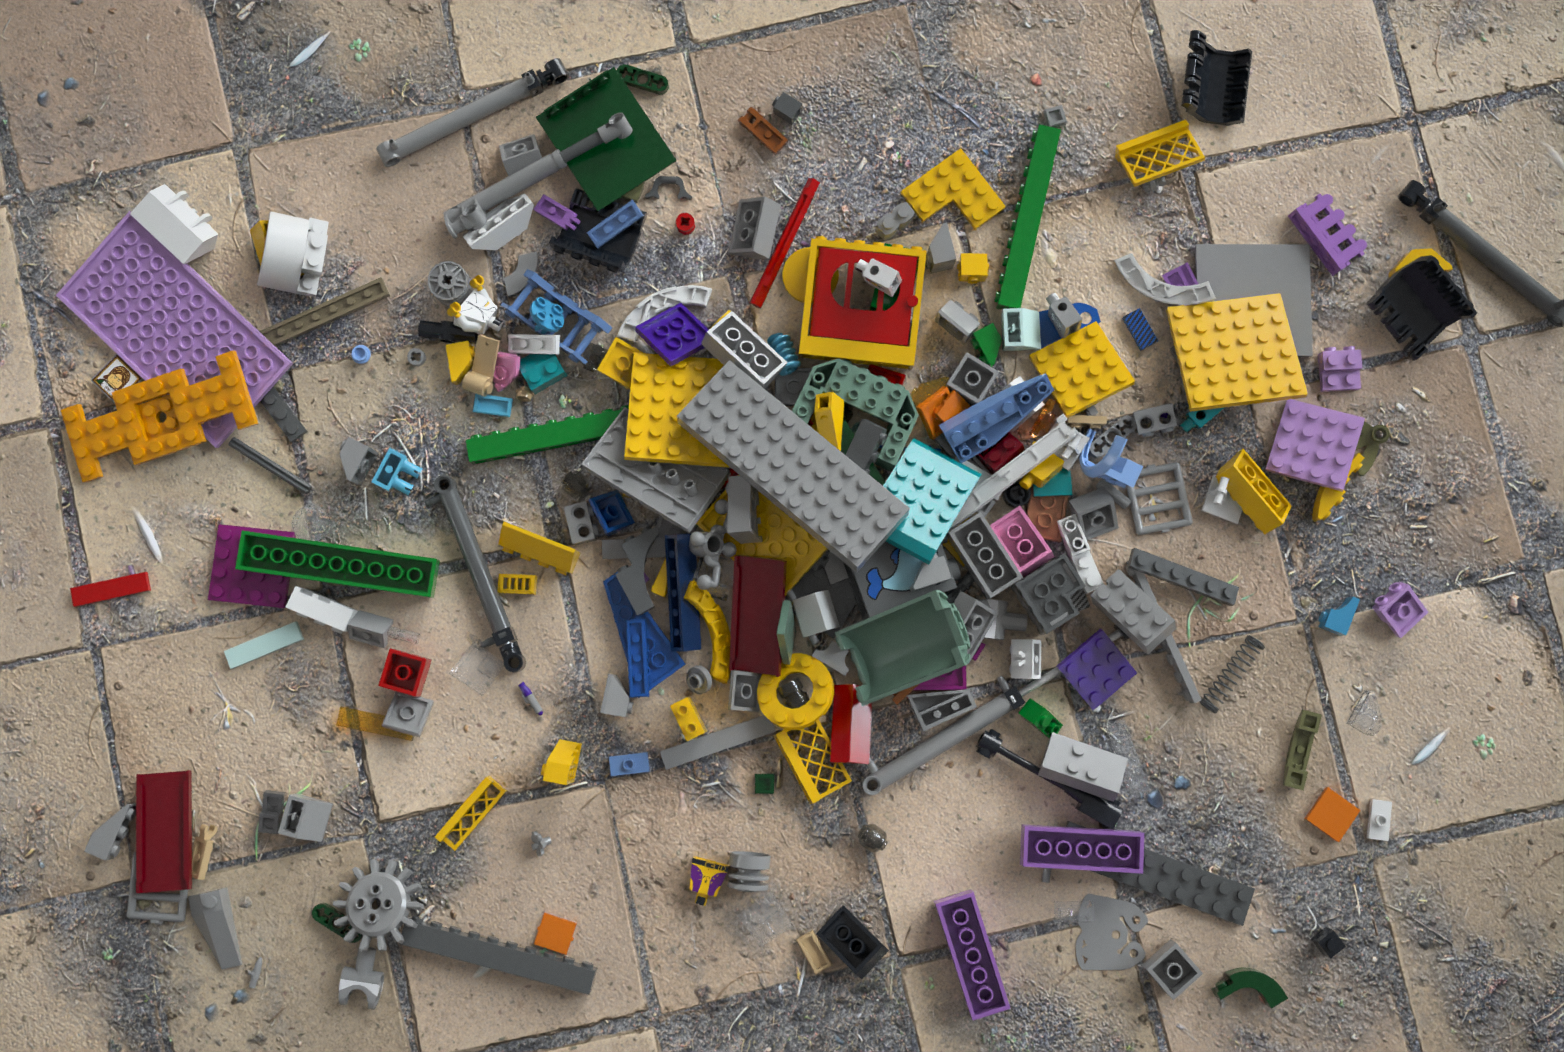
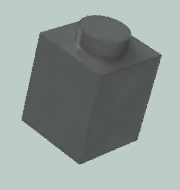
M785 92L780 97L777 96L772 104L773 114L793 125L802 111V103Z

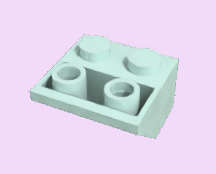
M1025 308L1003 309L1001 313L1003 351L1040 350L1039 312Z

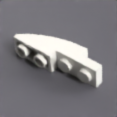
M1076 514L1058 520L1057 524L1070 562L1086 587L1083 589L1087 594L1095 591L1103 584V581L1089 551V544Z

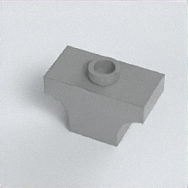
M832 641L827 649H816L812 656L823 662L830 672L834 669L846 676L849 671L845 665V657L848 650L841 651L837 643Z

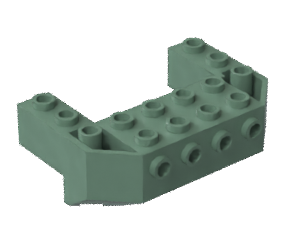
M838 358L813 366L792 412L808 424L815 411L816 394L834 392L844 400V403L889 423L886 428L887 438L875 465L892 472L919 416L909 391L900 384L889 382L883 376L871 374L866 368L854 366L851 361L846 359L841 360Z

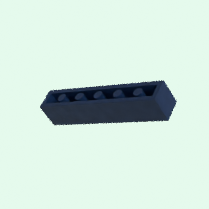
M691 534L664 535L671 651L701 650L699 611L684 599L689 582L692 580L697 582V560L689 547Z

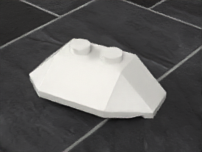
M525 193L507 199L486 214L487 222L482 228L477 230L472 228L463 237L472 249L498 250L527 229L534 204Z

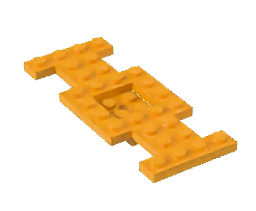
M232 350L215 356L221 375L192 385L188 383L185 370L180 368L113 391L112 396L117 411L86 421L81 404L61 409L60 411L82 482H89L104 477L98 458L128 448L133 464L140 465L206 442L202 429L204 422L233 413L238 430L257 425L258 420L237 352ZM162 412L166 414V420L163 423L159 419Z

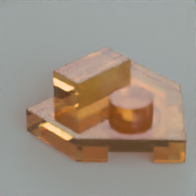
M1051 398L1046 401L1029 435L1036 437L1040 430L1045 433L1048 432L1056 417V414L1051 412L1056 401Z

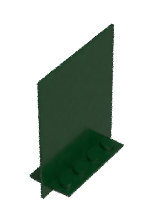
M615 67L606 70L592 80L589 79V82L536 116L543 130L555 148L559 149L560 152L597 132V128L607 124L614 114L623 113L632 127V133L628 137L623 139L617 137L607 144L603 142L567 162V166L597 211L605 208L677 161Z

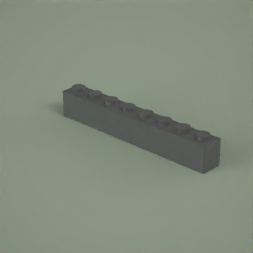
M862 419L846 456L866 473L870 474L871 470H869V467L878 458L879 452L877 450L886 441L887 429L867 419ZM827 550L811 568L814 570H820L822 567L825 568L829 561L827 556L830 550Z

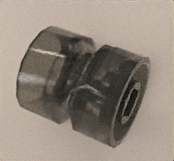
M799 677L777 688L780 697L786 699L784 704L787 708H799L810 699L807 692L802 691L804 686Z

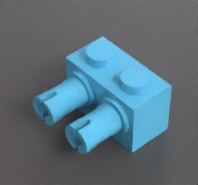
M389 447L371 482L388 491L394 488L408 496L414 485L398 478L397 474L403 471L417 479L419 474L414 472V470L421 473L423 468L407 461L406 455Z

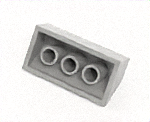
M732 311L706 332L701 343L723 365L730 360L764 389L788 363Z

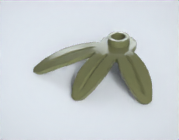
M1365 421L1361 430L1362 435H1360L1356 450L1367 445L1362 454L1365 458L1361 462L1362 467L1358 470L1359 476H1364L1370 470L1377 457L1379 444L1386 442L1390 436L1389 429L1386 426L1376 425L1372 427ZM1377 431L1383 433L1381 438L1376 437Z

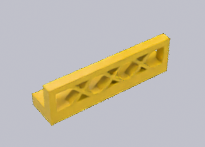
M486 776L436 834L435 838L439 842L444 841L456 851L507 790L491 776ZM492 784L501 791L496 798H488V789ZM478 801H485L486 809L483 813H475V804ZM465 816H472L473 824L470 828L462 827V819ZM452 831H459L460 840L456 844L447 838Z

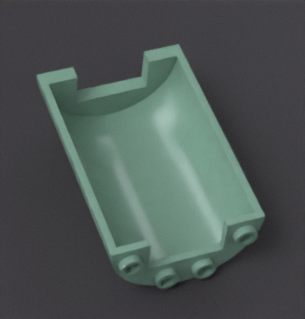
M934 590L835 632L836 643L841 648V651L850 649L852 662L858 670V678L863 683L862 686L856 687V696L862 706L969 663L971 655L967 654V649L971 647L965 624L954 603L949 604L946 600L948 596L940 590Z

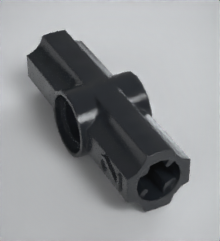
M420 320L418 326L419 337L438 339L445 343L469 341L476 344L478 338L477 333L465 332L451 321H441L440 323Z

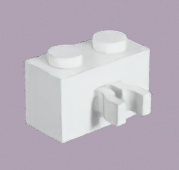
M1011 639V664L1009 667L1011 678L1041 679V640Z

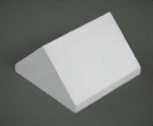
M829 590L812 593L792 600L803 638L840 627Z

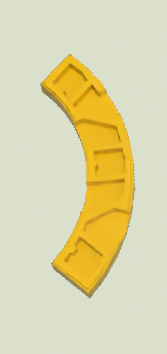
M692 580L689 582L684 599L699 611L707 624L712 642V664L709 672L711 678L722 684H727L730 675L731 635L726 618L720 606L711 597V594L707 590L700 589L697 582Z

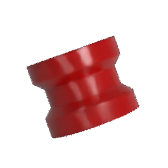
M681 213L676 218V226L681 234L689 235L695 230L694 218L689 213Z

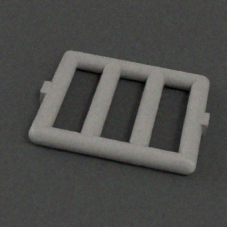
M1178 462L1155 466V464L1148 465L1141 470L1139 477L1173 471L1176 482L1136 490L1133 487L1126 486L1128 498L1131 500L1130 507L1138 535L1159 531L1165 533L1169 532L1170 529L1189 526L1193 523ZM1178 490L1180 499L1178 501L1143 508L1138 507L1136 497ZM1182 508L1184 519L1145 527L1142 525V515Z
M134 852L127 918L151 920L150 923H160V921L183 922L186 916L188 890H180L179 894L136 893V852ZM136 900L179 902L178 913L135 911Z

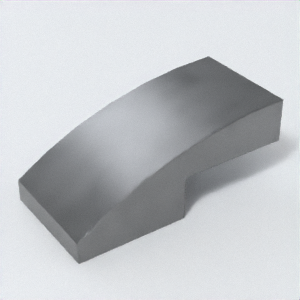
M271 790L263 792L262 811L259 813L258 832L278 834L282 821L285 792Z

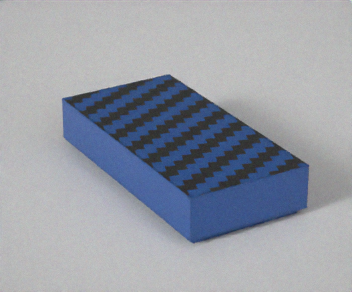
M1140 308L1122 318L1140 351L1158 342Z

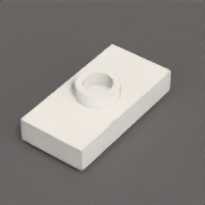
M1370 799L1367 838L1389 841L1392 802Z

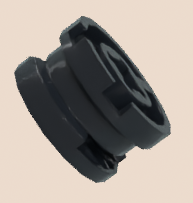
M1017 480L1002 493L1004 502L1013 508L1022 507L1029 501L1031 496L1030 488L1027 490L1021 487L1019 484L1020 480Z

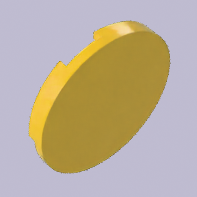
M810 247L799 249L791 254L785 262L782 272L786 291L791 297L802 303L805 301ZM817 250L811 303H813L819 250ZM838 269L835 271L831 280L832 294L835 291L839 280Z

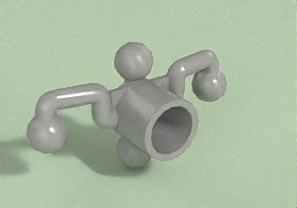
M724 499L718 500L715 503V511L718 514L727 513L726 502L728 501ZM728 513L723 526L714 525L710 532L696 531L690 535V551L697 557H704L705 563L713 567L712 579L705 574L697 579V585L702 590L716 588L719 584L721 565L718 559L720 553L722 552L726 557H732L736 554L737 548L732 542L724 544L723 541L724 534L727 533L725 522L728 521Z

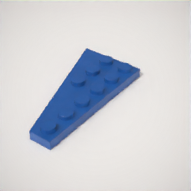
M617 571L603 581L626 659V620L646 619L650 691L685 666L686 663L677 651H671V642L649 612L639 617L637 616L615 575L618 573Z

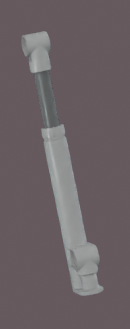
M614 114L607 124L597 128L598 131L561 152L559 149L555 150L552 154L546 155L443 212L445 224L451 236L455 239L458 237V233L466 229L470 230L473 228L477 230L482 228L487 222L485 211L558 172L559 169L567 167V162L603 142L607 144L617 137L619 139L628 137L632 133V127L624 114Z

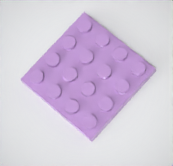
M1293 399L1287 400L1265 471L1343 492L1365 418Z

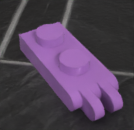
M544 194L533 209L536 213L566 231L568 228L575 231L576 227L572 222L578 225L581 222L576 218L577 214Z

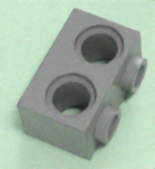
M1172 403L1133 412L1138 435L1142 434L1143 437L1152 436L1154 431L1161 430L1162 433L1173 431V427L1177 426ZM1163 413H1168L1170 416V421L1166 424H1162L1159 420L1160 415ZM1145 417L1151 420V425L1148 428H1142L1140 425V421Z
M586 501L565 506L564 511L572 544L576 546L596 541V535H599L597 524H593L592 517L595 514L592 506H589V503ZM584 509V517L577 519L575 515L577 510ZM587 527L589 529V535L586 537H581V529Z

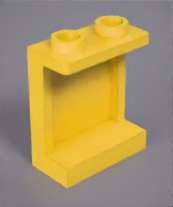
M686 697L670 706L687 741L707 732L691 697Z

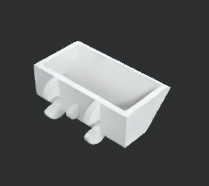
M164 184L151 190L130 214L178 260L186 264L214 250L218 234L207 224V222L213 219L210 214L206 213L199 217L195 209H191L185 201L183 202V200L189 197L185 191L175 194Z

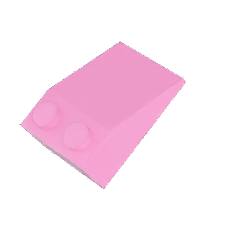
M1018 506L990 525L1023 578L1055 557L1021 506Z

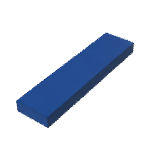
M646 619L626 620L629 698L649 697Z

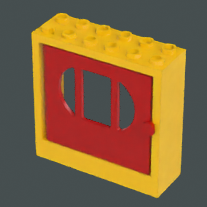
M816 236L815 239L811 238L799 358L827 361L839 358L841 360H849L855 364H872L875 366L912 370L915 362L927 250H922L923 248L919 246H911V249L903 248V245L892 244V247L884 246V243L873 242V245L865 244V241L854 240V243L846 242V239L835 238L832 241L827 240L824 236ZM817 250H819V253H818V262H817V272H816V281H815V290H814V299H813V308H812L811 327H810V336H808V327H809V318H810V309H811V300H812V291H813V281H814L816 254H817ZM860 259L867 263L871 259H875L899 271L902 279L899 296L894 305L889 309L882 310L884 292L878 290L876 311L850 308L854 264L858 263ZM917 260H919L915 295H913ZM848 263L844 306L842 307L835 301L832 295L831 280L835 271L843 264ZM912 307H913V316H912V326H911L910 344H909V347H907V346H908V337H909V328H910V319H911V309H912Z

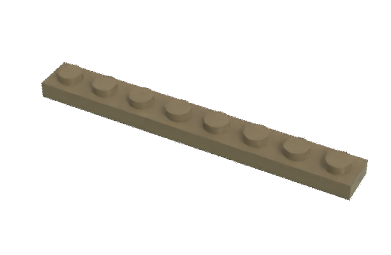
M380 277L259 332L276 347L389 297L390 294L383 278Z

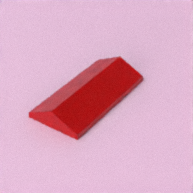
M834 685L830 763L869 765L872 703L862 706L858 701L856 687L862 685Z

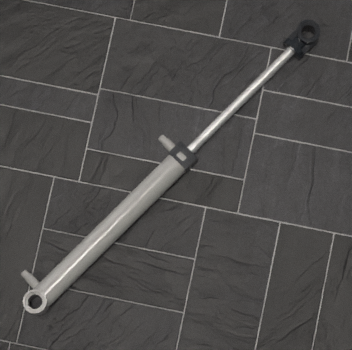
M1114 625L1116 631L1108 635L1112 642L1118 638H1121L1123 641L1129 639L1117 625ZM1056 667L1041 676V679L1034 680L1020 690H1017L1016 686L1010 688L1003 676L998 677L997 680L1004 692L880 769L869 758V765L867 766L872 774L867 775L863 779V790L869 795L878 794L886 787L1000 717L1025 704L1023 696L1058 676L1061 672ZM871 779L877 781V787L874 790L867 788V782Z

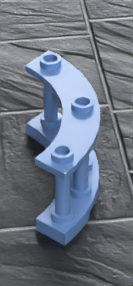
M527 269L523 275L528 279V284L511 306L502 302L501 306L506 309L504 313L512 319L516 317L535 331L536 325H534L535 322L530 316L529 319H526L517 310L531 291L539 287L545 292V300L550 302L556 300L563 305L562 314L564 319L572 312L579 316V321L562 343H559V349L569 355L568 358L573 362L578 363L580 361L586 365L588 361L581 356L597 333L603 331L608 334L612 327L599 316L586 309L582 310L579 308L578 304L567 296H562L557 291L553 292L554 287L537 273ZM590 323L592 328L576 350L570 349V344L584 325L587 326ZM539 329V331H535L539 335H553L555 333L548 331L545 334H542L541 329Z

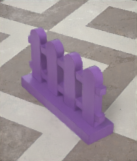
M1318 194L1314 197L1316 201L1310 205L1305 203L1299 206L1288 217L1307 243L1310 244V247L1330 274L1334 276L1351 264L1349 262L1350 259L1356 255L1359 258L1365 254L1363 250L1366 249L1367 243L1363 239L1354 240L1352 235L1356 232V228L1352 224L1343 225L1340 220L1344 218V212L1341 209H1336L1335 211L1331 209L1329 205L1333 203V197L1330 194L1323 196ZM1324 210L1327 216L1319 221L1315 215ZM1335 225L1339 231L1330 236L1326 230ZM1346 240L1350 246L1341 251L1337 245Z

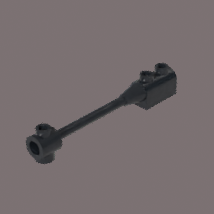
M990 729L989 732L985 730L976 745L977 753L988 759L999 753L1038 775L1040 770L1038 766L1001 746L1003 740L999 738L1000 733L993 729ZM1041 777L1064 790L1067 795L1078 802L1075 809L1114 829L1123 811V808L1119 806L1121 802L1116 799L1113 802Z

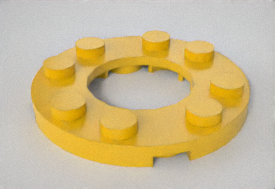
M793 653L790 665L781 663V676L776 677V675L762 674L757 687V700L762 713L774 725L788 730H799L815 724L816 720L827 713L834 696V683L828 669L820 660L802 653ZM789 674H805L813 683L811 698L805 705L799 708L791 709L784 707L777 698L779 683Z

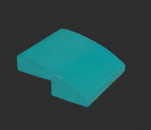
M1062 467V470L1042 488L1032 484L1033 497L1072 496L1071 471Z

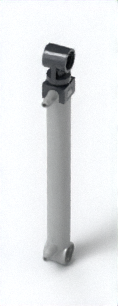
M560 58L552 59L545 64V71L541 72L540 69L536 71L538 77L533 69L521 74L522 78L396 140L390 139L379 144L376 149L384 166H394L403 157L530 95L534 97L543 93L541 83L546 88L549 81L553 85L565 82L569 78V74Z

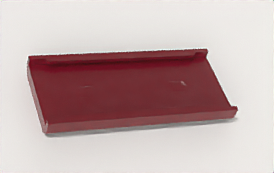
M749 555L734 556L729 671L739 670L776 675V677L781 676L782 658L777 638V628L782 603L785 600L786 560Z
M192 771L136 774V893L192 889Z

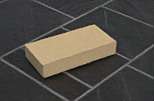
M813 929L796 939L815 975L832 966V962Z

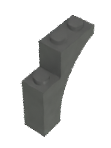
M651 526L646 527L640 531L641 534L637 537L632 535L623 540L622 548L632 565L630 567L628 565L622 566L617 570L618 573L615 574L638 617L655 608L647 592L644 570L648 552L655 540L660 536L656 526L653 528Z

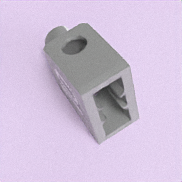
M1056 293L1049 295L1046 298L1050 305L1048 316L1061 339L1080 330L1082 317L1067 297L1059 299Z

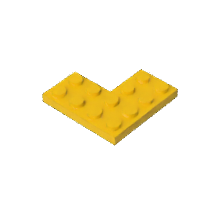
M961 148L904 188L900 193L922 222L953 201L974 230H977L1006 208Z

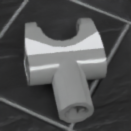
M978 600L998 612L984 638L1004 640L1005 630L1026 631L1027 614L1007 612L1008 601Z
M369 947L367 951L358 948L355 968L346 966L343 968L339 984L340 1005H347L352 991L359 989L367 996L368 1009L375 1010L384 983V972L373 971L376 955L375 948Z

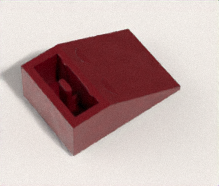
M1008 432L995 445L975 456L990 473L994 474L1025 451V448L1018 439Z

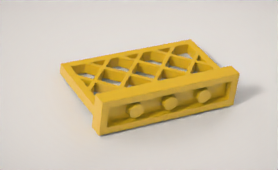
M1186 119L1116 145L1115 151L1117 162H1121L1134 187L1205 161V156L1192 136ZM1185 137L1189 140L1188 145L1178 143L1179 139ZM1167 144L1172 146V148L1169 152L1160 149L1161 146ZM1175 147L1185 150L1183 155L1173 153ZM1147 151L1155 153L1153 158L1143 156V154ZM1188 151L1196 153L1198 157L1189 158L1186 155ZM1157 155L1168 156L1166 162L1156 160ZM1132 157L1137 159V162L1133 165L1127 163L1126 159ZM1170 158L1181 160L1176 165L1168 163ZM1140 160L1150 163L1148 169L1138 166ZM1153 164L1163 167L1158 172L1151 170ZM1135 171L1146 173L1144 177L1136 179L1134 175Z
M819 719L815 721V732L804 730V728L798 730L801 731L798 742L790 740L787 734L790 731L788 729L773 735L809 804H814L823 797L852 782L843 763H834L833 767L823 764L825 754H831V752L826 751L827 747L831 751V741ZM803 732L814 735L811 746L800 743ZM816 736L824 738L826 742L824 750L813 747ZM799 746L810 748L807 759L799 757ZM812 750L823 752L820 763L810 760ZM809 763L819 765L816 776L809 775L807 771ZM822 767L832 769L829 780L819 778ZM834 772H842L846 780L841 783L833 782ZM818 780L828 783L827 790L822 794H819L816 788Z

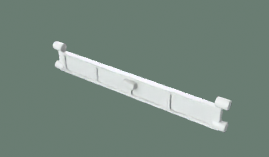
M1064 413L1056 419L1059 424L974 488L949 531L1079 434L1075 427L1070 430L1064 423L1068 420Z

